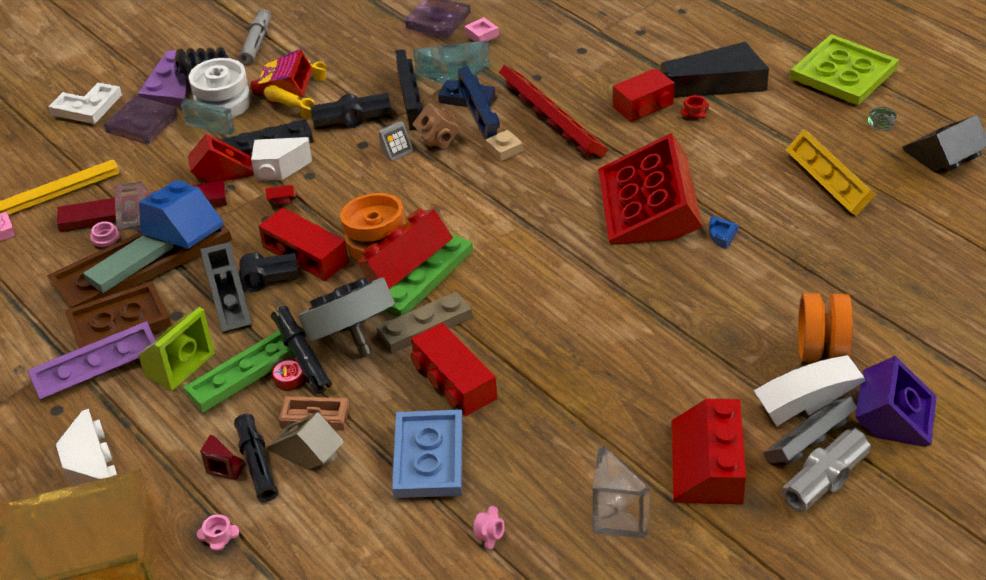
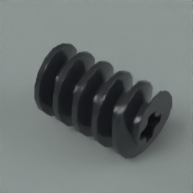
M222 47L217 48L216 51L213 48H208L206 52L203 48H198L196 52L194 49L188 48L186 53L182 48H179L174 57L176 79L179 81L180 74H183L185 80L189 81L191 70L198 64L211 59L229 57Z

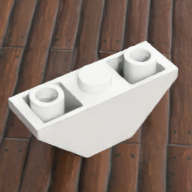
M86 409L74 420L56 443L62 468L72 490L112 502L118 499L114 486L119 485L120 482L114 465L107 466V462L113 460L107 442L100 444L99 441L105 438L100 420L93 421L89 409Z

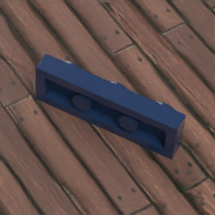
M468 66L458 68V88L484 139L497 135V128H500L499 118L496 113H492L487 95L482 94L478 77L472 75Z

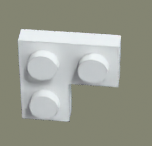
M97 83L84 97L62 92L49 106V110L53 116L95 124L122 94L119 86Z

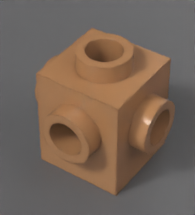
M427 103L413 123L414 127L422 135L420 139L426 145L432 148L436 145L444 150L460 130L459 126L453 121L455 116L444 108L439 109Z

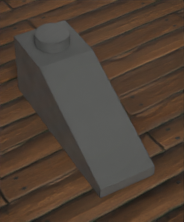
M230 242L200 249L222 334L252 326Z

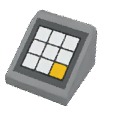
M402 121L379 130L381 153L390 161H395L413 152L411 141Z

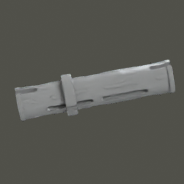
M265 9L257 11L254 21L249 25V34L238 56L239 61L244 65L253 64L262 39L268 33V24L272 16Z

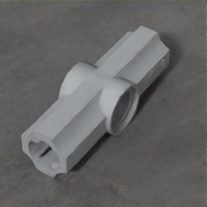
M857 429L852 431L846 430L825 450L821 447L815 449L807 458L803 469L782 487L781 495L785 498L787 505L796 512L799 510L806 511L828 490L836 492L840 489L848 478L850 470L870 453L871 445L866 440L865 435Z

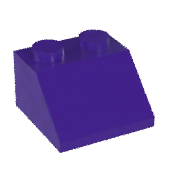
M896 356L864 369L862 375L866 381L860 386L855 416L858 422L863 427H866L876 438L923 447L931 445L937 396Z

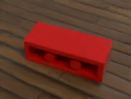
M283 207L258 225L263 248L278 256L295 253L298 267L323 281H326L349 262L347 245L343 238L328 232L321 226L313 224Z
M420 208L415 210L407 217L408 222L402 227L398 225L390 229L385 234L386 239L379 245L374 243L362 252L364 256L356 263L369 281L384 277L390 289L453 239V236L435 209L422 210Z
M443 322L411 338L412 353H410L412 363L418 370L422 369L427 374L434 388H440L452 407H457L467 416L497 400L496 376Z

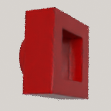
M294 185L265 188L266 199L269 202L274 201V206L291 204L290 199H297Z

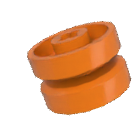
M371 193L359 196L349 201L340 213L348 253L355 260L361 259L364 256L362 252L374 243L379 245L386 239L385 234L390 229L398 225L402 227L406 223L402 201L396 196L387 193Z
M801 293L798 312V354L800 362H819L823 355V349H825L826 359L847 355L850 358L853 334L850 295L830 294L824 309V301L820 293Z

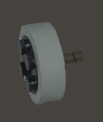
M364 277L334 289L329 294H324L309 301L312 307L298 314V317L309 341L349 329L355 345L358 346V352L363 357L372 353V350L367 343L360 324L391 307L395 302L384 277L369 282Z

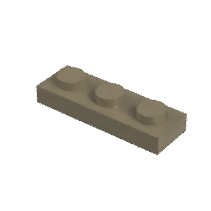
M456 291L376 326L377 335L389 351L394 353L412 345L411 338L442 322L450 328L472 318V309Z

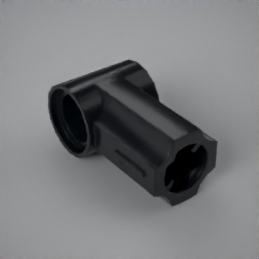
M248 253L239 260L240 282L242 288L249 292L261 291L266 287L267 283L299 278L295 253L266 258L257 253Z

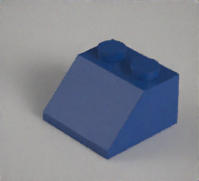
M172 181L169 185L153 192L150 196L139 202L140 231L142 234L187 249L223 226V220L201 190L188 185L184 181Z

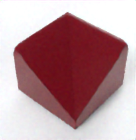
M209 435L200 450L207 474L237 480L245 466V460L233 455L214 435Z

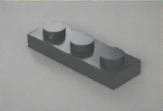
M851 397L834 400L822 407L763 452L769 464L784 462L785 465H788L803 456L801 452L807 446L812 447L819 444L826 438L824 433L830 429H837L848 422L847 416L857 409Z

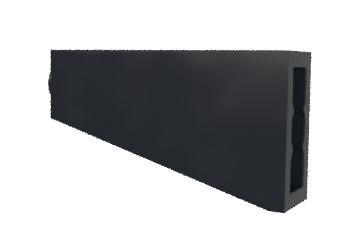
M746 41L661 62V73L674 82V98L692 95L704 96L766 91L768 88L769 68Z

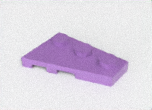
M176 50L165 53L138 92L140 102L187 107L188 81L185 80L183 74H180L178 81L174 72Z

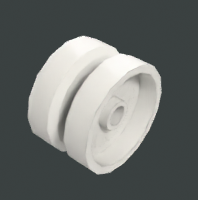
M216 58L202 62L191 70L189 81L197 113L202 117L210 120H225L234 118L249 108L251 97L247 85L244 65L239 61L230 58Z

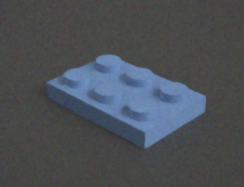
M462 410L396 412L392 481L393 498L462 496Z

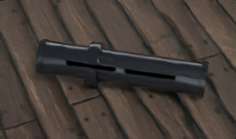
M288 306L277 308L276 311L279 315L277 316L276 312L273 311L271 319L275 322L282 335L281 341L283 345L291 350L313 392L320 394L326 391L324 385L330 388L332 381L328 378L307 342L304 328L298 326Z
M242 414L234 420V426L240 439L238 442L239 451L245 456L257 499L261 502H268L277 497L278 489L275 486L264 452L265 441L263 436L258 434L254 416Z

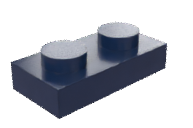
M446 80L438 93V102L468 107L458 88V81ZM480 84L482 94L487 95L491 105L495 97V87Z

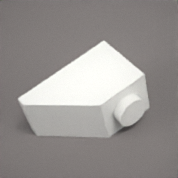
M309 138L254 140L251 162L255 181L283 180L311 163L312 155Z

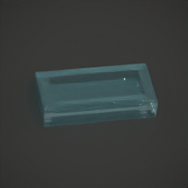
M185 99L181 103L186 125L226 135H231L235 131L230 109L190 99Z

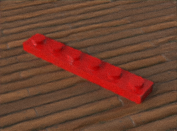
M505 64L502 66L498 73L506 79L504 82L506 86L516 92L519 90L518 96L527 103H534L532 108L544 117L547 115L549 117L547 122L559 130L562 128L564 130L562 135L574 143L577 141L579 143L577 148L588 156L594 153L602 158L609 150L604 144L521 73Z

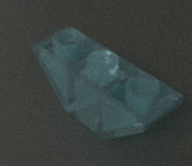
M488 40L413 49L416 74L443 85L446 80L458 81V68L468 66L472 75H477L490 65Z

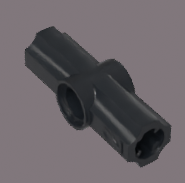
M388 93L365 97L346 94L336 102L310 106L314 129L341 124L348 128H355L360 126L364 120L387 117L392 114Z

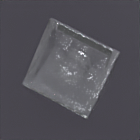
M603 446L598 449L593 483V533L644 538L648 535L650 489Z

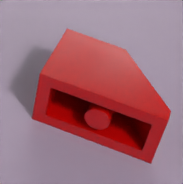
M207 133L188 155L190 172L199 179H206L210 182L227 181L251 176L254 173L250 155Z

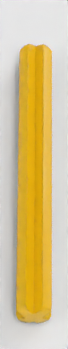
M109 160L1 200L0 214L7 212L8 215L116 176L119 174L118 165L114 160Z

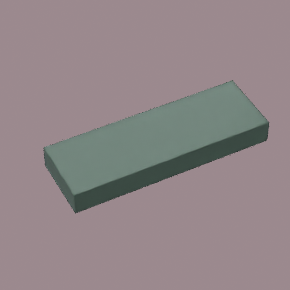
M144 234L83 273L85 281L104 293L170 251L174 246L172 243Z

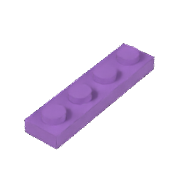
M146 321L28 369L27 372L39 399L42 400L138 360L139 354L152 344L155 338Z

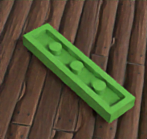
M451 233L453 236L451 241L389 289L395 304L383 311L396 317L410 312L473 252V242Z
M278 330L184 386L185 395L204 413L270 373L277 363L292 359L294 356L289 347L283 345L281 341L282 335Z

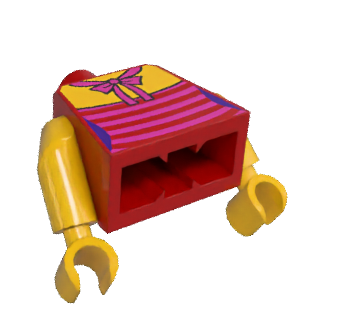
M298 49L265 64L259 79L251 81L250 88L255 96L263 94L270 104L280 102L292 108L295 106L300 108L301 117L310 119L312 118L310 106L315 105L313 99L304 98L299 100L298 98L304 96L312 71L314 80L325 81L327 67L321 61L310 64L302 50Z

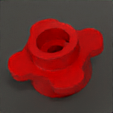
M692 95L685 99L683 102L684 108L680 111L682 116L691 119H703L707 116L706 110L709 109V103L706 102L705 98Z

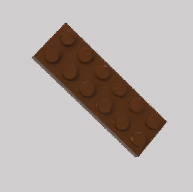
M223 224L221 228L188 249L173 244L174 248L104 293L85 281L83 273L143 236L144 234L141 232L47 275L50 285L67 307L71 309L140 285L200 256V249L231 241V233Z

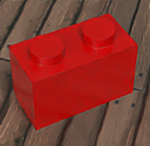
M656 68L613 85V108L630 122L674 104V82Z

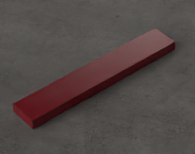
M224 180L191 185L201 190L212 207L227 205ZM153 192L58 206L57 226L59 232L93 227L97 223L105 221L118 223L140 219L139 202L150 196Z

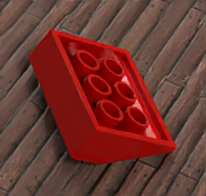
M673 133L598 168L608 239L611 245L677 239L703 227L687 155Z

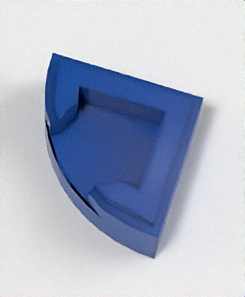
M711 216L709 236L715 244L727 249L738 233L739 224Z

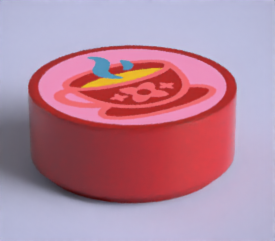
M283 360L272 369L274 384L280 389H295L305 380V375L296 360Z

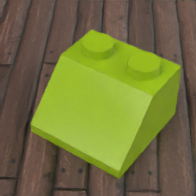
M198 307L182 317L139 354L145 377L173 391L215 354L204 309Z

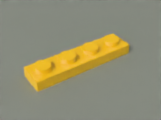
M805 129L801 131L786 149L801 166L855 216L876 195Z

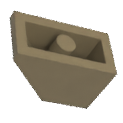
M316 412L287 425L267 447L271 452L309 470L319 465L324 468L333 462L338 456L336 450L344 441L321 414Z

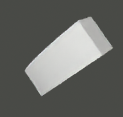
M847 355L798 368L773 379L754 390L775 425L779 426L803 410L810 416L866 380Z

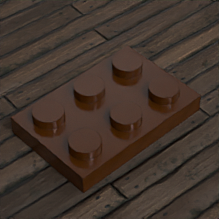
M152 281L65 310L79 349L146 321L152 333L171 327L169 316Z

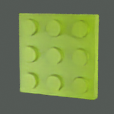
M831 34L790 70V79L846 100L848 103L859 105L898 69L899 59Z

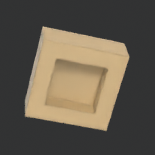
M509 130L485 139L486 148L500 161L523 152V143Z

